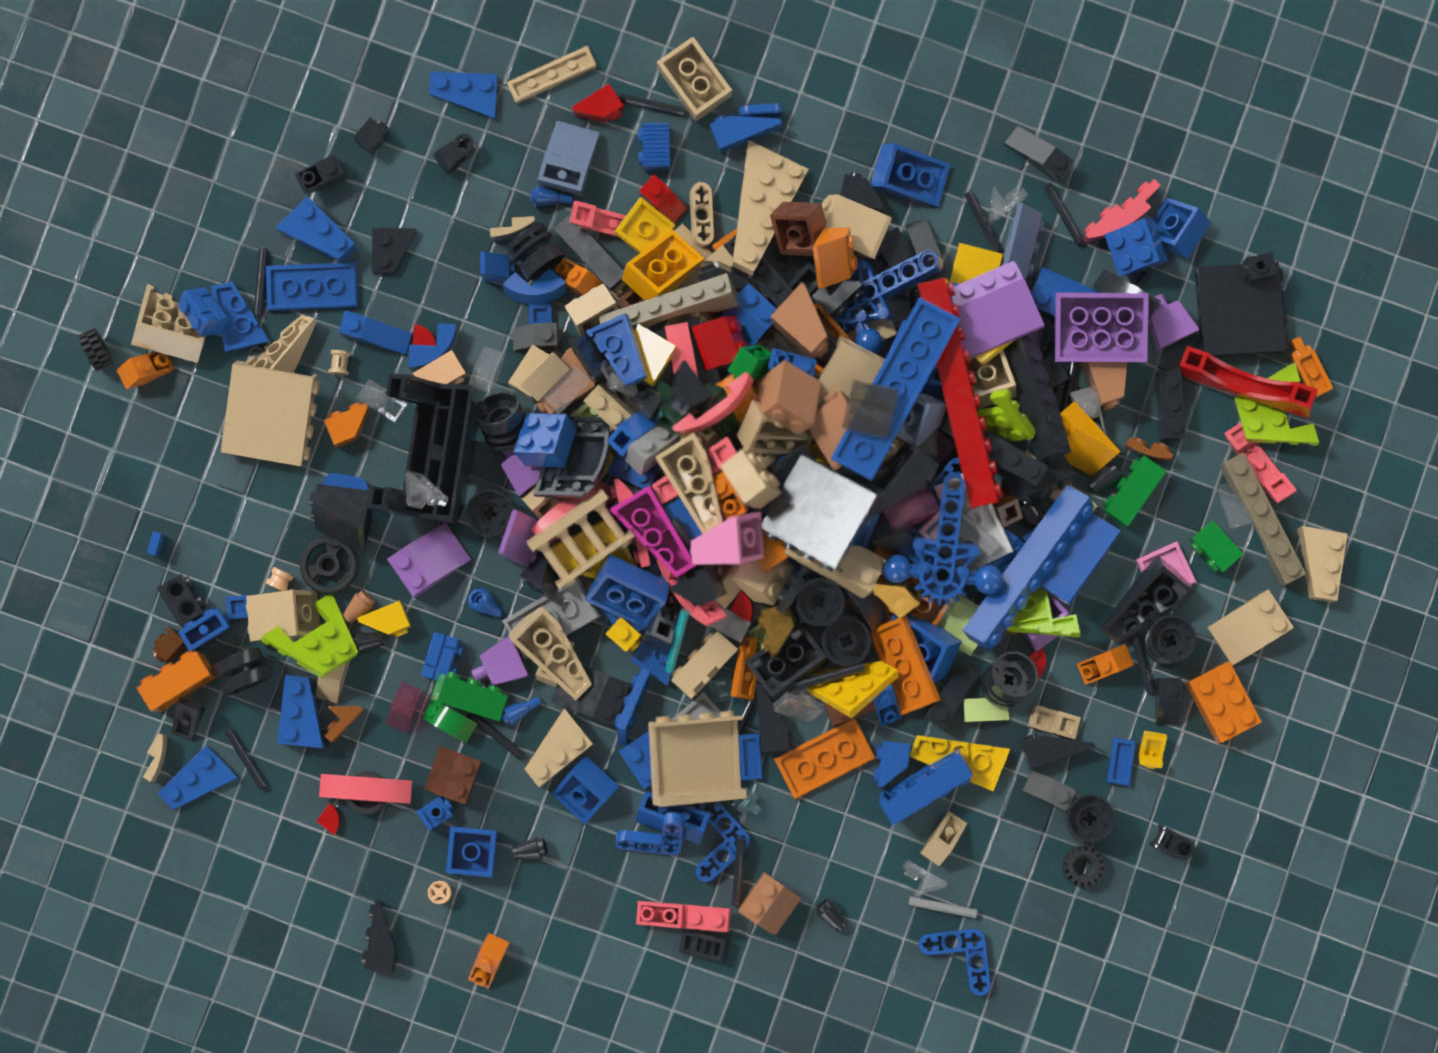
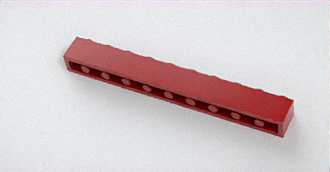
M941 278L918 284L922 299L961 318L958 305L953 303L952 296H955V289L952 282L949 283L948 279ZM958 324L937 362V367L970 507L975 509L999 503L1003 493L1000 483L996 484L994 476L998 474L996 463L991 461L989 452H992L991 442L989 438H985L984 430L987 429L984 416H980L979 407H982L979 394L974 392L973 385H976V378L974 372H970L968 363L971 362L969 350L964 349L963 340H966L963 327H959Z

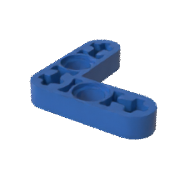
M714 801V809L717 812L719 809H722L724 813L718 815L713 822L710 817L714 815L711 811H707L710 813L708 821L725 841L698 864L696 875L698 879L704 882L714 879L735 860L736 846L734 843L736 840L732 835L729 839L726 837V834L730 833L735 826L739 828V830L735 831L736 834L740 837L742 835L746 837L745 850L750 844L749 835L719 801ZM703 802L700 803L699 809L704 811L705 805ZM728 817L731 820V827L728 830H721L719 828L718 821L720 818ZM721 849L727 850L730 855L729 860L725 863L719 862L716 858L717 852ZM712 857L714 862L721 866V868L716 870L714 867L710 871L712 874L710 877L706 875L702 877L700 875L702 872L700 868L703 865L708 867L711 864L708 859Z
M677 813L665 814L663 817L662 834L630 830L618 831L616 833L615 846L628 851L678 855L681 852L684 817Z
M964 929L929 933L920 937L918 946L921 952L926 955L965 951L970 990L978 996L989 992L990 976L984 934L978 929ZM964 933V938H970L972 933H975L976 936L980 937V941H977L975 946H973L972 942H964L966 947L961 948L962 939L960 934ZM950 935L956 936L958 939L957 946L955 948H948L945 944L946 937ZM937 936H942L941 945L943 950H939V945L932 946L930 951L922 946L926 942V938L936 942L938 941ZM976 955L983 958V965L978 969L973 968L970 963L972 957ZM985 970V975H980L981 981L986 983V986L982 987V991L979 992L977 988L973 987V984L977 983V976H972L971 972L980 973Z

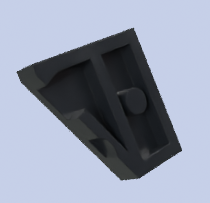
M372 228V274L396 273L412 238L416 235V228Z

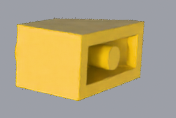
M401 601L357 618L360 623L388 635H395V637L407 634V629L412 627Z

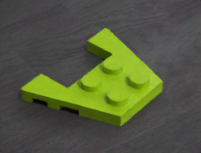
M1295 363L1290 364L1268 378L1300 383ZM1241 396L1235 397L1234 402L1246 442L1275 444L1276 442H1286L1292 445H1298V443L1310 444V446L1319 445L1314 424L1290 429L1285 411Z
M1008 389L993 391L990 399L999 407L979 410L980 416H984L987 429L985 430L1006 442L1033 439L1036 430L1025 414L1021 415L1018 411L1019 404L1017 401L1011 400V392Z
M1041 587L1032 592L1026 606L1019 610L1013 624L1009 627V631L1081 637L1076 615L1052 619L1048 593Z
M327 595L315 602L314 608L326 621L323 625L296 642H293L277 626L264 634L261 641L266 645L271 644L282 655H288L297 660L298 665L321 679L356 657L358 653L333 595Z

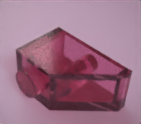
M923 490L900 499L885 509L884 513L892 527L897 529L923 524L940 508L930 490Z
M402 681L393 699L386 724L407 733L425 691Z

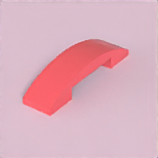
M574 201L569 223L619 238L613 232L626 215L599 209L591 204Z
M688 323L665 326L667 341L677 347L671 358L674 375L680 363L686 360L698 377ZM701 408L691 414L701 413L704 410Z
M745 372L728 385L732 391L731 395L699 419L690 413L672 428L679 434H689L718 423L741 403L754 379Z
M1241 423L1224 433L1237 455L1245 454L1261 487L1277 504L1297 491L1285 474L1280 473L1257 442H1246Z
M728 437L708 449L707 457L712 477L722 472L723 470L720 466L737 454ZM667 475L652 484L662 505L680 497Z
M601 481L597 482L584 498H565L547 512L533 526L531 532L536 535L600 489L608 497L605 501L606 505L615 500L612 498L611 489ZM554 536L553 538H551V539L549 540V543H551V542H553L554 540H556L557 537Z
M657 558L658 566L665 581L670 583L669 588L677 584V578L685 576L686 572L675 577ZM673 592L681 605L695 619L706 626L725 619L727 616L715 600L697 605Z
M321 774L319 797L411 804L412 781Z

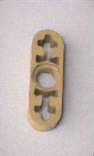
M699 182L690 191L692 241L697 247L705 248L714 238L712 190L708 184ZM701 189L702 193H705L702 198V204H698L700 202V195L696 194V192ZM704 210L707 213V219L699 220L696 216V211ZM701 226H705L703 228V234L704 236H708V238H706L705 241H702V238L698 237V235L702 231Z

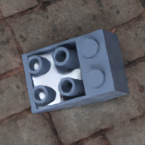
M557 121L539 172V185L582 197L600 132Z

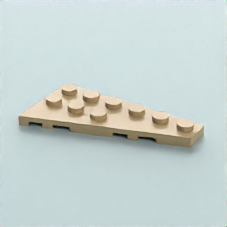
M748 140L732 266L753 275L775 234L770 214L782 202L793 201L808 169Z

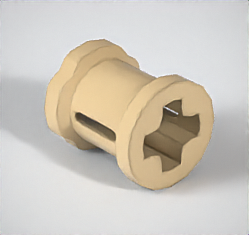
M331 350L332 364L328 373L347 376L349 374L347 363L351 352Z

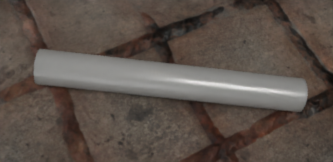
M911 896L908 902L909 906L975 919L977 916V909Z

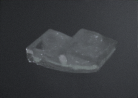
M575 364L542 400L556 414H560L592 380Z

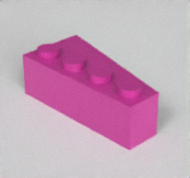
M651 486L644 488L610 509L675 577L697 565L693 564L692 556L671 524L669 516Z

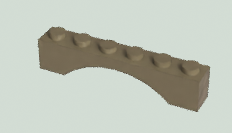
M726 273L601 315L599 320L600 324L626 313L629 315L633 330L635 331L638 324L647 329L671 317L694 312H720L738 306L739 303L735 287Z
M1239 454L1219 464L1228 485L1234 491L1250 517L1279 584L1285 585L1306 575L1245 454Z

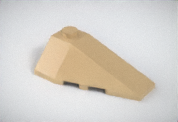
M301 315L281 332L280 339L272 344H266L264 346L266 350L257 358L252 356L247 360L246 365L294 373L317 321L314 318Z
M692 433L655 458L702 534L723 523V518L707 452L696 434Z
M851 545L839 566L844 570L843 573L837 570L831 573L821 567V561L816 559L813 563L802 556L804 552L799 549L793 552L786 548L784 551L785 555L861 598L871 593L881 573L884 560L864 547Z
M542 606L524 617L509 632L510 640L575 700L592 685L561 625Z

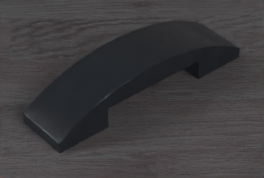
M838 585L859 612L857 616L865 624L869 632L872 633L887 618L882 604L872 591L866 597L861 598Z

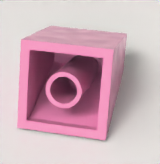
M761 512L732 517L692 540L690 552L693 564H740L763 559L762 528L760 527L762 524Z

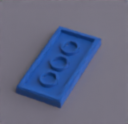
M356 262L266 266L268 311L358 308Z
M1092 513L1089 518L1083 521L1078 534L1070 539L1065 552L1055 560L1052 570L1042 578L1039 587L1070 605L1119 537L1121 530Z

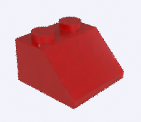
M736 315L725 316L692 327L706 370L731 366L740 348L748 346L743 338L741 323L736 318Z

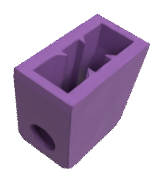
M1163 293L1155 296L1161 300V304L1150 322L1148 321L1157 351L1185 339L1199 330L1178 300L1168 305Z
M514 449L502 452L507 460L501 466L521 498L537 484L542 467L525 466L514 453Z
M509 636L481 654L480 659L483 665L471 670L476 681L480 682L489 678L493 686L529 676L516 645L510 640Z

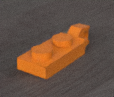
M1301 337L1291 340L1289 343L1293 353L1290 355L1304 385L1318 389L1316 397L1332 390L1333 386L1315 350L1311 349L1310 345L1305 346Z
M744 636L737 654L731 697L750 701L754 699L757 679L745 661L758 652V638Z

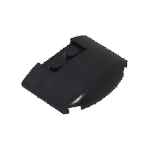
M569 417L576 426L577 431L565 468L542 467L533 494L535 497L584 498L594 488L605 469L610 450V444L607 442L610 437V431L607 423L601 417Z

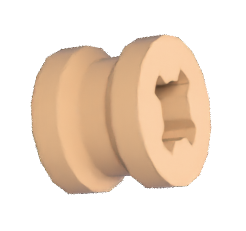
M273 567L272 576L267 579L266 584L281 591H287V585L293 580L294 576Z
M445 881L432 883L428 889L429 899L435 904L447 902L452 896V888L449 883Z

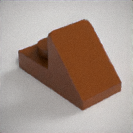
M328 706L340 720L339 722L334 720L326 728L328 733L325 737L334 743L360 717L365 709L361 706Z

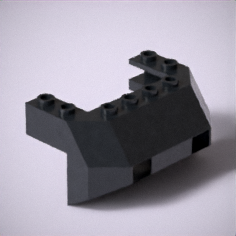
M389 374L386 396L415 404L414 422L403 490L392 487L380 488L371 486L368 509L408 518L457 523L466 503L478 423L475 419L474 411L479 403L478 389L474 385L439 384L409 374Z

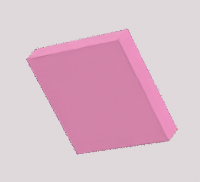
M1178 541L1135 560L1142 573L1159 555L1189 585L1196 583Z

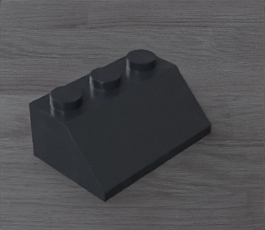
M799 622L793 627L792 632L776 657L771 658L770 652L766 653L765 648H763L746 660L745 663L772 701L776 703L798 687L797 681L812 677L827 666L829 661L805 627Z

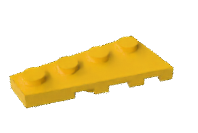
M920 735L916 736L909 757L930 765L960 749L973 771V777L970 778V782L994 791L1010 749Z

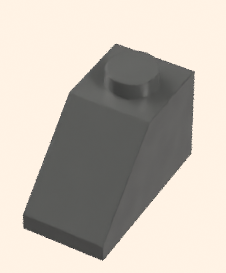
M535 323L513 328L514 351L529 350L532 345L541 350L559 349L557 323Z
M1033 770L1022 790L1063 811H1067L1076 792L1075 789Z

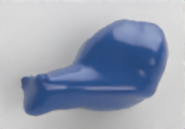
M478 588L471 592L468 597L471 610L493 617L502 616V609L497 605L487 589Z

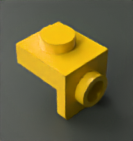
M619 618L606 633L626 653L629 650L634 652L641 644L639 640L642 637L641 634L623 618Z
M1144 731L1138 754L1140 765L1149 769L1162 768V757L1167 741L1166 734Z

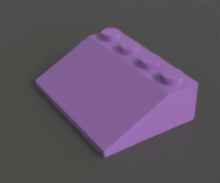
M1015 261L954 286L955 296H952L953 303L959 307L961 316L959 327H963L966 340H963L964 349L969 350L971 359L1044 327L1031 293Z
M1055 292V362H1147L1148 293Z

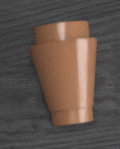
M361 590L359 593H355L342 616L352 624L358 617L371 610L375 601L368 593Z

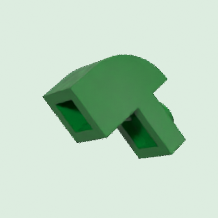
M431 700L422 716L430 724L467 743L478 724L443 703Z

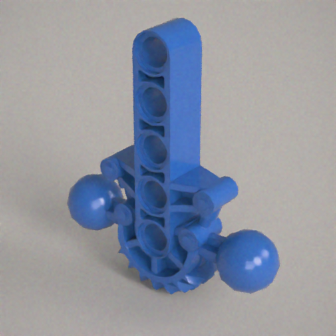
M926 250L878 275L875 274L869 262L862 259L859 260L857 270L854 271L850 279L844 281H855L859 277V281L865 284L868 289L864 291L865 295L855 302L852 307L848 308V311L843 316L833 319L845 333L849 332L851 326H855L858 333L855 343L877 354L881 351L883 345L882 336L875 329L869 328L868 323L871 319L891 321L894 315L887 298L940 272L944 264L943 259L935 252ZM934 257V265L927 267L928 259ZM914 267V275L908 278V269ZM891 277H894V278H895V283H894V285H893L892 287H889V288H888V287H887V281H888V279H890ZM874 287V288H875V293H874V295H873L872 297L868 298V296H867L868 290H869L870 288ZM872 306L875 311L869 314L865 309Z
M957 472L948 473L943 481L937 537H916L913 540V548L916 551V555L919 556V563L911 564L905 556L897 554L888 557L882 567L885 578L893 583H902L909 577L919 578L920 583L915 586V590L920 591L924 589L921 597L924 598L929 594L928 602L932 603L934 598H937V605L942 604V599H946V604L950 605L951 597L958 602V593L965 597L967 595L963 589L965 584L975 585L980 592L985 594L997 592L1003 584V575L997 567L987 565L979 568L978 571H969L968 569L970 563H973L975 557L980 554L979 546L975 543L958 541L965 482L962 475ZM950 479H959L961 482L960 486L957 489L949 488L947 484ZM949 501H954L958 504L957 509L953 512L945 509V504ZM945 524H952L955 530L952 534H945L942 531V527ZM944 546L952 549V553L948 557H943L939 554L940 549ZM929 554L934 556L933 563H931L929 560H926L924 555ZM956 559H965L964 564L955 566ZM945 569L949 572V576L946 579H939L936 576L937 572Z

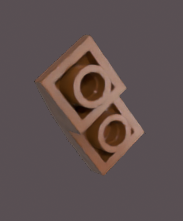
M1130 437L1123 446L1134 454L1142 457L1146 456L1152 460L1169 461L1173 457V454L1170 453L1171 449L1161 442L1159 444L1153 443L1148 449L1146 447L1147 444L1138 437H1135V439Z

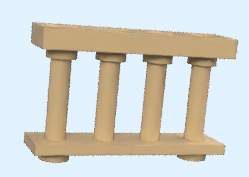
M602 489L526 541L532 551L536 549L542 551L559 575L560 579L555 582L559 589L563 586L564 588L571 586L576 582L575 577L618 547L623 549L632 542L631 538L635 536L631 530H628L626 533L622 531L605 506V501L608 497ZM593 509L595 512H599L617 538L607 546L604 545L586 519V514ZM574 522L576 525H580L598 551L589 559L585 558L568 534L569 530L567 527ZM554 536L561 538L579 564L569 573L549 547V540Z

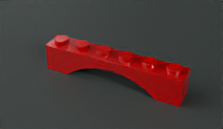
M1187 346L1179 365L1181 377L1309 419L1318 389L1298 382L1278 381L1256 376L1232 367L1210 353Z

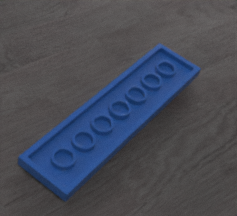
M919 297L831 457L832 461L870 481L873 480L956 330L960 318Z

